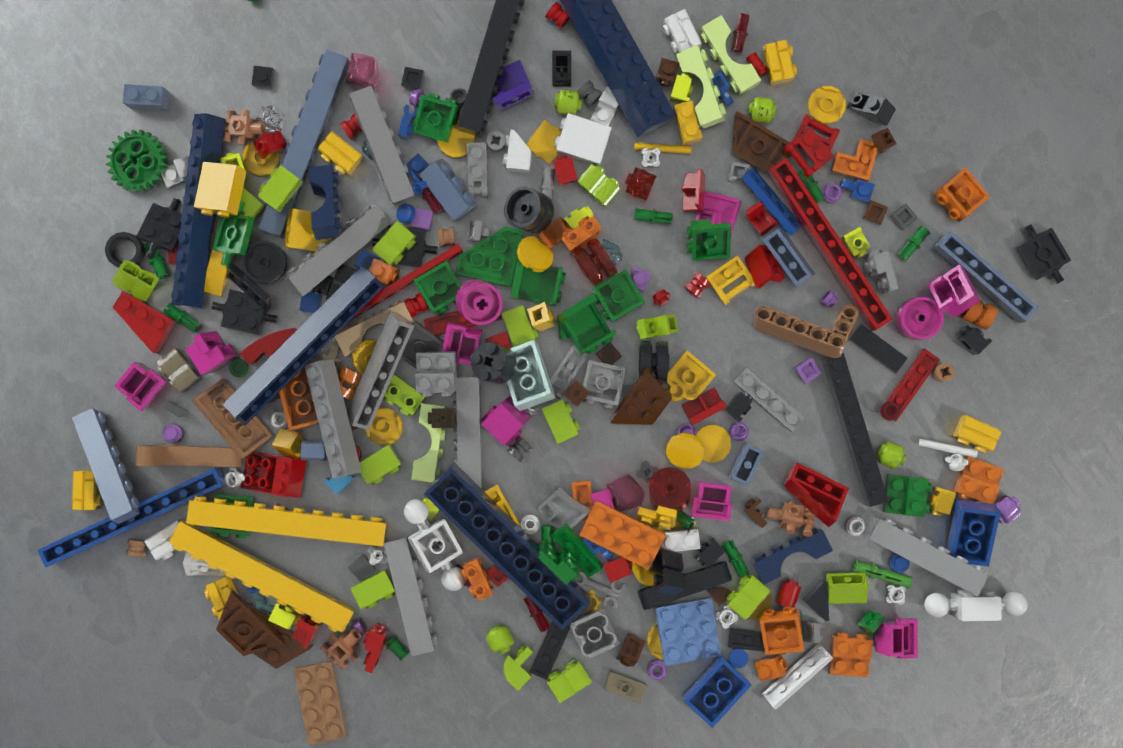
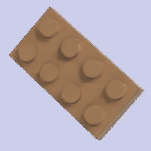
M222 378L196 396L192 402L243 460L270 440L273 435L256 416L244 426L223 406L235 391Z
M332 661L294 668L308 745L346 738L347 732Z

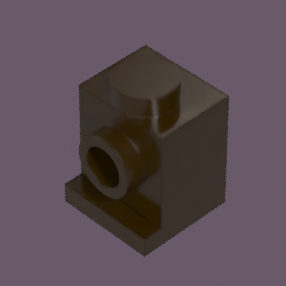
M432 408V412H428V424H432V428H456V409ZM441 414L445 416L443 422L438 420V416Z

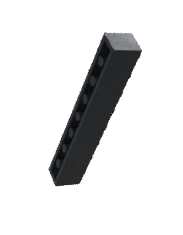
M525 0L495 1L458 123V130L479 137H481L482 132H486L488 121H486L487 114L492 113L494 103L491 101L493 96H497L499 89L497 80L498 77L502 78L505 68L502 66L503 61L508 59L510 52L508 45L509 42L514 40L515 31H513L515 24L518 25L521 13H518L520 6H524Z
M843 353L839 358L827 357L821 359L865 506L872 507L889 502L845 355Z

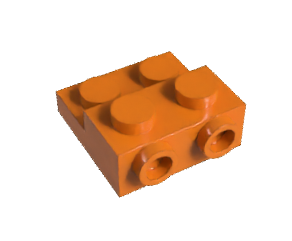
M966 167L934 193L937 196V202L949 210L950 218L958 222L968 217L990 197Z
M586 216L578 222V227L575 229L570 227L562 233L564 236L561 240L570 255L601 234L602 227L594 216L591 218Z
M966 456L965 460H968V465L960 471L953 492L959 493V498L968 501L972 498L977 500V502L994 504L1000 489L998 485L1004 469Z
M479 555L462 565L464 569L461 572L464 579H469L472 587H469L473 598L477 597L478 601H481L494 594L495 589Z
M785 607L783 611L775 612L774 609H766L763 613H760L759 621L765 655L804 651L799 609L794 610L793 607Z
M837 632V635H831L830 655L833 659L829 662V674L868 677L869 662L872 659L873 640L868 638L867 634H856L855 637L849 636V633Z

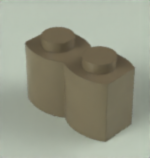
M173 348L157 361L159 365L158 371L164 377L168 376L171 381L169 384L176 392H185L201 379L199 373L178 348Z

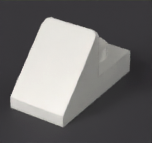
M606 87L590 119L607 126L610 125L619 107L610 88Z
M189 157L173 160V165L162 169L165 171V174L161 175L168 189L185 182Z

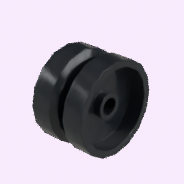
M526 186L518 187L507 197L504 205V215L511 226L526 232L539 233L551 223L554 215V206L546 194Z
M256 241L247 247L245 256H242V268L251 280L263 285H273L280 282L286 276V272L289 269V259L285 251L276 244L269 241Z
M640 340L639 377L648 367L651 371H654L656 379H659L662 384L667 383L669 371L668 341H657L655 353H653L651 341Z

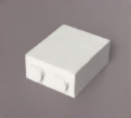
M568 113L567 118H563L561 121L560 129H563L561 136H557L554 147H557L556 153L600 166L612 127Z

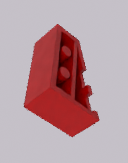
M122 291L113 306V309L154 354L161 352L177 325L176 320L137 299L129 292Z

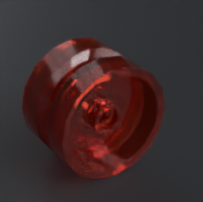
M594 237L586 242L590 255L582 247H578L572 253L585 277L596 287L603 282V276L599 270L609 278L618 272L606 250L597 238Z
M667 467L654 473L650 479L648 489L650 502L655 510H657L658 506L677 510V514L685 510L691 498V483L685 472L678 468Z

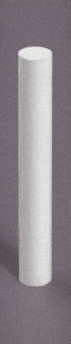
M919 439L918 446L975 458L978 450L925 439Z

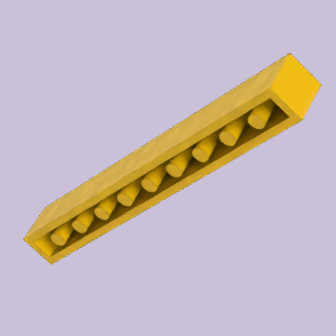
M195 496V499L189 500L186 524L383 546L386 522L382 521L383 518L371 517V520L363 519L362 515L352 514V517H344V513L332 512V515H325V511L313 510V513H308L303 508H293V511L285 510V506L274 505V508H266V504L254 503V506H248L244 501H234V504L226 503V499L215 498L214 501H206L207 497Z
M184 519L179 522L169 540L172 548L180 552L184 550L190 553L189 556L195 560L200 561L202 559L208 562L207 566L215 570L219 568L225 571L224 574L226 576L242 580L241 583L249 588L254 586L260 589L259 593L267 597L271 595L277 598L276 601L278 603L294 607L293 610L301 615L306 613L312 616L311 620L319 624L323 622L329 625L328 628L336 633L339 631L343 633L355 609L195 525L186 524Z

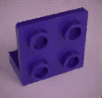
M520 60L505 66L502 78L498 77L497 85H499L497 96H494L493 99L497 107L503 110L535 95Z

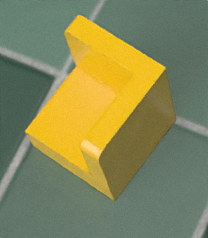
M280 429L272 446L281 455L299 458L301 456V443L306 440L299 432Z

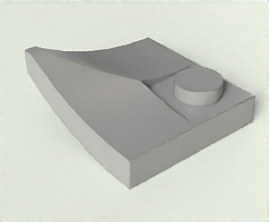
M561 487L536 508L553 525L555 530L566 523L572 529L591 511L590 508L570 497Z

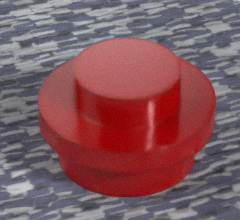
M665 289L660 290L652 297L654 305L664 306L670 301L671 294L666 292Z

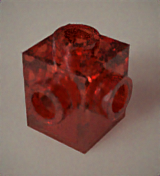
M635 167L633 174L629 173L625 184L628 186L625 192L647 201L657 176L644 169Z

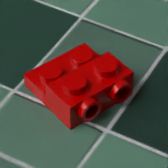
M376 623L372 629H369L363 640V643L366 644L364 650L369 651L363 662L366 665L364 671L372 673L377 667L390 630L386 629L387 626L381 623Z

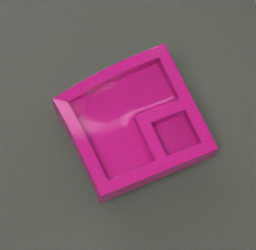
M705 191L703 212H697L696 220L710 219L711 224L730 223L732 236L742 202L732 197Z

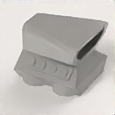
M604 608L588 611L569 623L584 659L592 658L620 644Z

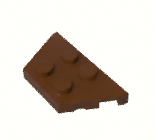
M736 111L732 142L733 155L763 173L785 158L791 157V154L789 152L786 153L783 149L790 142Z
M647 367L611 416L610 423L653 425L672 400V394L667 388L663 387L662 382L652 375L651 369Z
M234 590L230 592L216 630L243 656L252 654L255 651H265L272 646H283L285 640Z
M254 605L250 606L285 640L283 646L279 647L276 645L269 647L265 651L253 652L254 655L277 669L313 647V644H310L306 649L302 648L303 643L293 638V631L268 621L269 615Z

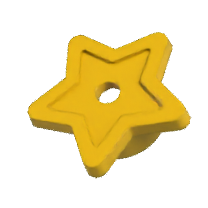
M593 589L588 593L592 604L582 612L598 610L597 606L603 602L602 598L595 596Z

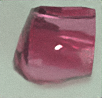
M352 53L345 84L358 90L371 86L374 90L379 82L377 59L365 54Z
M630 474L607 485L613 497L612 501L616 510L620 512L631 510L644 504V490Z

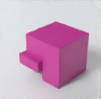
M961 265L944 274V278L940 276L928 284L939 309L954 318L980 302L969 277Z
M448 322L442 352H456V364L471 365L470 356L479 347L482 329Z
M217 331L196 335L193 337L195 342L185 348L201 375L216 372L238 357L231 343L225 346Z
M133 362L114 387L125 396H128L126 398L127 401L138 410L143 411L167 381L143 363Z
M509 396L498 407L495 405L481 419L483 422L481 425L502 445L506 444L509 446L522 433L520 428L531 416L525 410L519 411L514 406L512 397Z
M698 481L696 497L693 496L691 516L730 521L732 509L730 494L732 486Z
M902 618L883 621L875 631V652L899 659L918 658V619Z

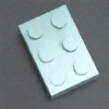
M532 340L510 348L515 354L517 361L513 371L514 374L507 381L514 406L519 411L555 399L556 397L539 345Z

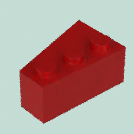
M796 463L789 470L783 485L828 528L837 521L849 490L848 487L799 463Z

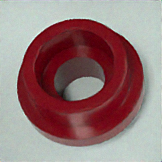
M888 401L881 405L880 415L883 419L891 421L899 416L900 409L896 403ZM888 407L892 409V413L890 415H888L886 412V409Z

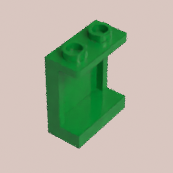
M517 259L510 297L540 304L545 302L546 305L556 307V302L560 303L562 291H559L560 284H564L566 273L562 272L563 268L550 266L543 272L532 271L533 269L530 267L526 268Z
M594 293L557 315L580 355L585 352L588 355L598 350L597 345L609 343L613 340L612 336L617 333L615 330L610 331L593 303L597 300Z

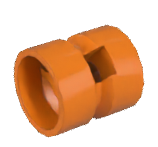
M980 300V302L961 314V319L969 323L975 322L976 326L987 330L995 320L998 308L988 303L983 305V301Z
M342 365L337 374L342 395L352 400L362 375ZM344 381L350 383L349 388L342 385Z

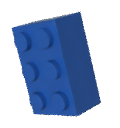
M956 500L946 548L950 551L949 555L954 558L959 555L968 560L967 564L989 567L1001 514L996 504Z
M720 655L682 696V699L713 728L752 684Z

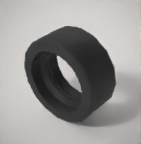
M119 232L112 235L105 246V254L108 261L114 266L120 267L122 261L116 258L114 249L119 241L127 239L136 246L135 256L130 261L139 265L145 255L142 241L135 235L127 232Z

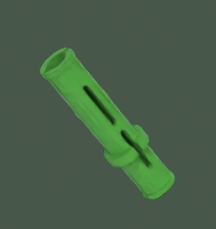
M856 560L853 565V572H865L871 579H881L906 588L911 586V576L878 567L874 563L871 565Z

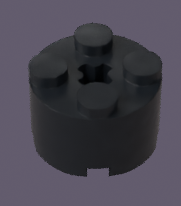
M493 342L484 343L470 356L472 371L482 381L503 384L509 381L514 374V367L517 363L513 351L505 346Z

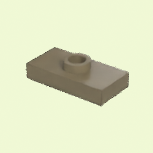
M610 671L604 690L641 703L647 684Z

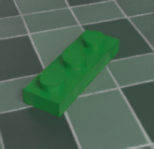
M567 523L553 531L551 537L562 549L564 548L567 552L571 551L577 557V564L587 577L602 570L603 564Z

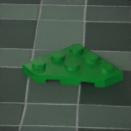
M503 227L492 236L487 237L471 249L463 252L458 257L455 275L511 287L518 259L517 249L522 241L524 231Z

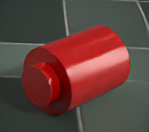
M789 578L787 582L783 581L776 603L795 609L801 586H798L799 582Z

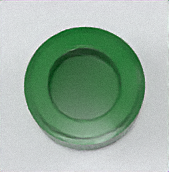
M240 358L234 359L229 365L230 373L238 378L245 377L250 370L249 364Z

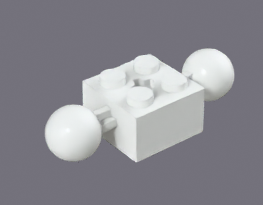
M419 499L409 501L404 507V516L408 522L417 524L419 531L409 536L408 540L425 571L431 573L441 567L443 571L441 576L442 585L449 591L460 590L466 580L461 572L462 569L453 566L451 560L463 554V551L446 520L440 518L429 524L427 520L429 514L427 504ZM434 541L439 543L436 545L437 549L432 548Z
M957 589V593H951V599H948L942 593L930 594L926 598L924 606L926 612L936 618L943 617L948 611H951L952 616L961 621H1002L1001 610H1004L1011 616H1020L1027 610L1028 602L1026 597L1017 591L1008 592L1001 598L995 595L993 591H988V589H982L978 597L963 589Z

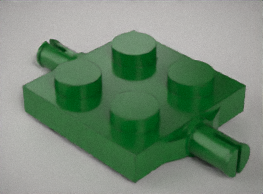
M241 201L238 215H229L228 218L221 217L213 250L223 253L221 261L223 266L229 267L232 255L245 256L255 218L242 214L245 203Z

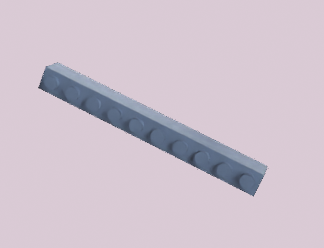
M326 50L325 54H322L319 59V70L314 73L312 78L313 86L306 93L305 107L300 109L298 115L300 120L298 125L294 126L292 141L287 144L285 149L286 157L279 164V166L282 165L297 176L303 183L281 212H278L265 202V212L258 219V229L284 239L286 234L289 209H295L309 173V167L312 165L350 65L348 57Z

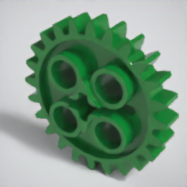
M131 130V135L125 131V138L118 135L119 142L112 141L115 147L108 148L112 154L106 155L107 158L111 159V162L106 163L107 166L111 167L107 172L114 174L111 179L117 181L116 185L122 186V189L135 192L136 189L139 192H143V187L146 190H150V184L156 187L155 180L162 181L159 175L165 174V171L162 170L163 167H168L164 163V160H167L168 157L163 155L167 151L161 148L163 143L157 141L158 137L152 136L149 132L145 133L142 130H139L138 133L135 130ZM141 144V150L137 152V147ZM127 156L126 161L122 163L123 157ZM152 159V164L148 167V161ZM137 170V176L133 178V173Z

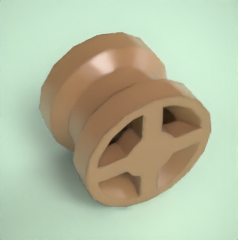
M449 227L448 229L438 228L440 247H444L447 244L455 246L454 227Z
M938 363L932 370V376L939 382L950 381L955 375V369L950 363Z
M129 538L127 542L129 549L126 550V555L145 557V540Z

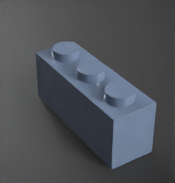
M444 159L434 161L419 175L427 183L428 188L453 221L462 218L477 205L474 196L466 190L462 180L454 174L450 164Z
M782 227L763 239L796 287L815 275V272Z

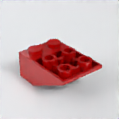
M254 451L246 457L243 473L245 480L242 481L241 488L282 497L301 498L306 460Z

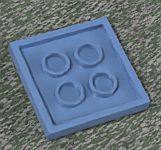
M708 597L655 607L663 664L665 666L721 655L712 598Z

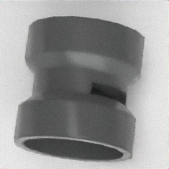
M590 80L586 81L577 90L579 97L584 98L585 103L589 107L595 104L603 94L599 89L594 88V84Z
M519 435L515 439V443L506 450L521 462L524 459V455L530 452L533 447Z

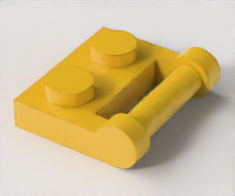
M738 255L705 277L711 283L712 288L724 305H727L730 299L749 286L753 287L755 285L750 272ZM742 275L745 277L746 280L726 294L723 292L722 289Z

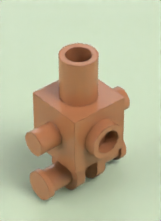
M226 110L227 116L224 122L226 126L223 131V142L231 143L232 135L237 137L238 145H244L245 139L255 140L256 134L263 135L266 133V125L250 118V111L242 110L241 116H237L235 111Z
M795 501L785 502L782 509L768 507L767 518L780 521L779 528L787 530L788 534L798 532L801 527L804 528V536L810 537L813 535L812 528H814L815 515L807 507H805L804 512V506L796 505Z
M356 629L350 633L345 631L339 637L332 633L328 639L333 644L329 647L328 643L325 642L319 649L327 655V659L331 657L333 659L332 663L337 664L343 670L349 664L345 662L348 657L353 662L359 657L354 650L360 644L358 641L361 639V633Z

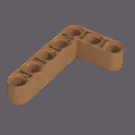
M854 305L843 306L831 331L775 309L760 306L755 311L753 325L761 332L830 358H839L843 354L855 327L859 311Z
M136 446V466L242 467V459L231 447Z

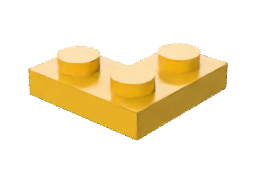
M658 506L657 511L639 507L637 518L646 525L656 524L662 529L670 530V528L675 529L677 510Z

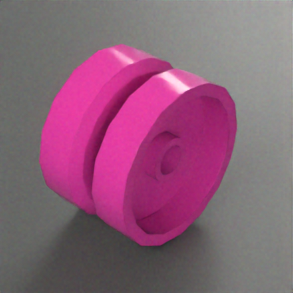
M480 279L469 280L462 284L455 298L459 313L468 321L477 325H486L496 320L503 306L502 296L499 291L488 282Z
M916 297L904 302L898 308L895 315V324L898 331L905 338L911 340H923L935 336L941 330L944 322L943 311L939 309L935 300L928 297Z

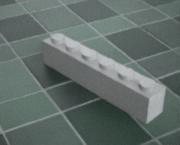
M371 86L349 93L348 98L391 204L414 196V183L412 180L409 181L406 174L409 173L406 163L401 162L399 157L401 155L398 144L393 142V130L385 122L387 118L383 107L380 108L377 102L380 100L377 90H373Z
M367 205L360 211L361 215L359 217L351 218L346 222L347 227L343 230L339 229V237L332 238L328 242H322L316 247L318 250L313 255L309 253L302 259L303 263L298 267L295 265L286 272L288 275L284 279L298 296L306 295L391 224L377 205Z
M389 313L347 410L348 419L352 426L366 430L370 429L414 328V325L407 318Z
M334 359L321 360L305 365L332 479L362 472Z
M477 377L457 378V390L454 392L456 393V401H453V409H456L457 412L456 428H453L454 432H457V439H454V451H457L458 458L454 459V462L483 490L480 379Z
M888 518L885 521L880 519L870 537L871 541L977 597L979 596L989 575L985 574L987 570L978 565L975 567L968 565V560L959 555L954 558L949 555V550L941 546L938 549L931 546L932 541L921 537V539L914 537L913 531L905 527L903 530L895 527L897 523Z
M408 536L387 541L383 544L411 657L432 652L436 648L435 645H438L436 634H432L431 626H433V620L431 615L427 614L426 608L429 605L427 597L422 594L421 589L424 588L422 578H418L417 570H419L417 558H413L412 551L414 549L408 540Z

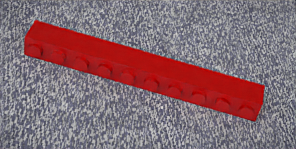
M785 158L771 167L767 173L853 304L857 307L871 331L877 330L893 320L788 159Z

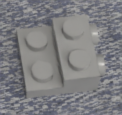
M877 250L867 254L864 269L870 278L878 277L876 283L879 291L881 290L882 294L899 289L889 252L882 253V250Z
M456 352L416 353V393H421V396L424 397L433 396V393H440V396H452V393L457 390Z
M588 360L583 387L589 391V395L583 402L593 405L595 401L602 402V407L613 409L614 405L618 406L626 368Z

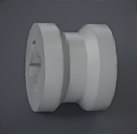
M492 131L486 138L487 146L491 151L500 152L505 148L506 140L501 132Z

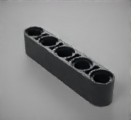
M718 562L710 567L707 566L684 574L685 590L674 597L654 592V586L638 590L637 593L643 610L651 609L731 581L732 576L727 562Z

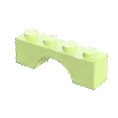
M722 15L702 26L700 38L704 44H708L711 49L709 51L710 55L719 62V69L730 80L729 84L734 93L737 92L740 96L759 85L761 79L752 64H738L728 56L725 45L731 30Z
M697 45L677 53L682 72L700 78L703 83V97L699 104L694 107L700 126L705 129L725 121L724 114H727L724 104L719 102L718 96H721L718 86L713 84L714 74L711 67H707L706 61L708 56L705 49L702 50Z
M421 403L419 423L429 430L432 444L429 452L424 457L414 460L411 480L433 483L441 474L438 462L443 458V448H440L441 441H445L446 429L432 428V424H428V412H432V408H446V406ZM442 414L439 415L438 420L440 422H443L445 420V416Z

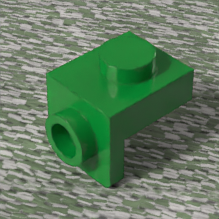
M869 610L857 625L869 637H873L875 631L886 618L881 613Z

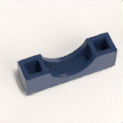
M332 164L309 167L310 185L313 193L325 198L324 204L318 210L311 213L312 230L315 239L339 237V229H342L341 218L338 217V213H341L340 203L337 202V198H340L339 187H336V183H339L338 172H334Z
M812 528L813 535L810 537H793L789 540V544L784 546L782 544L777 545L771 549L772 552L766 555L761 553L755 556V560L751 563L760 582L764 585L781 577V566L784 560L793 553L805 552L814 559H818L832 552L833 549L824 531L820 528Z

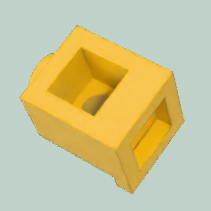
M545 302L527 309L532 326L542 332L554 327V314L551 309L547 308Z
M933 486L932 490L935 491V494L931 495L929 501L930 509L932 510L931 514L940 517L943 514L950 515L956 493Z

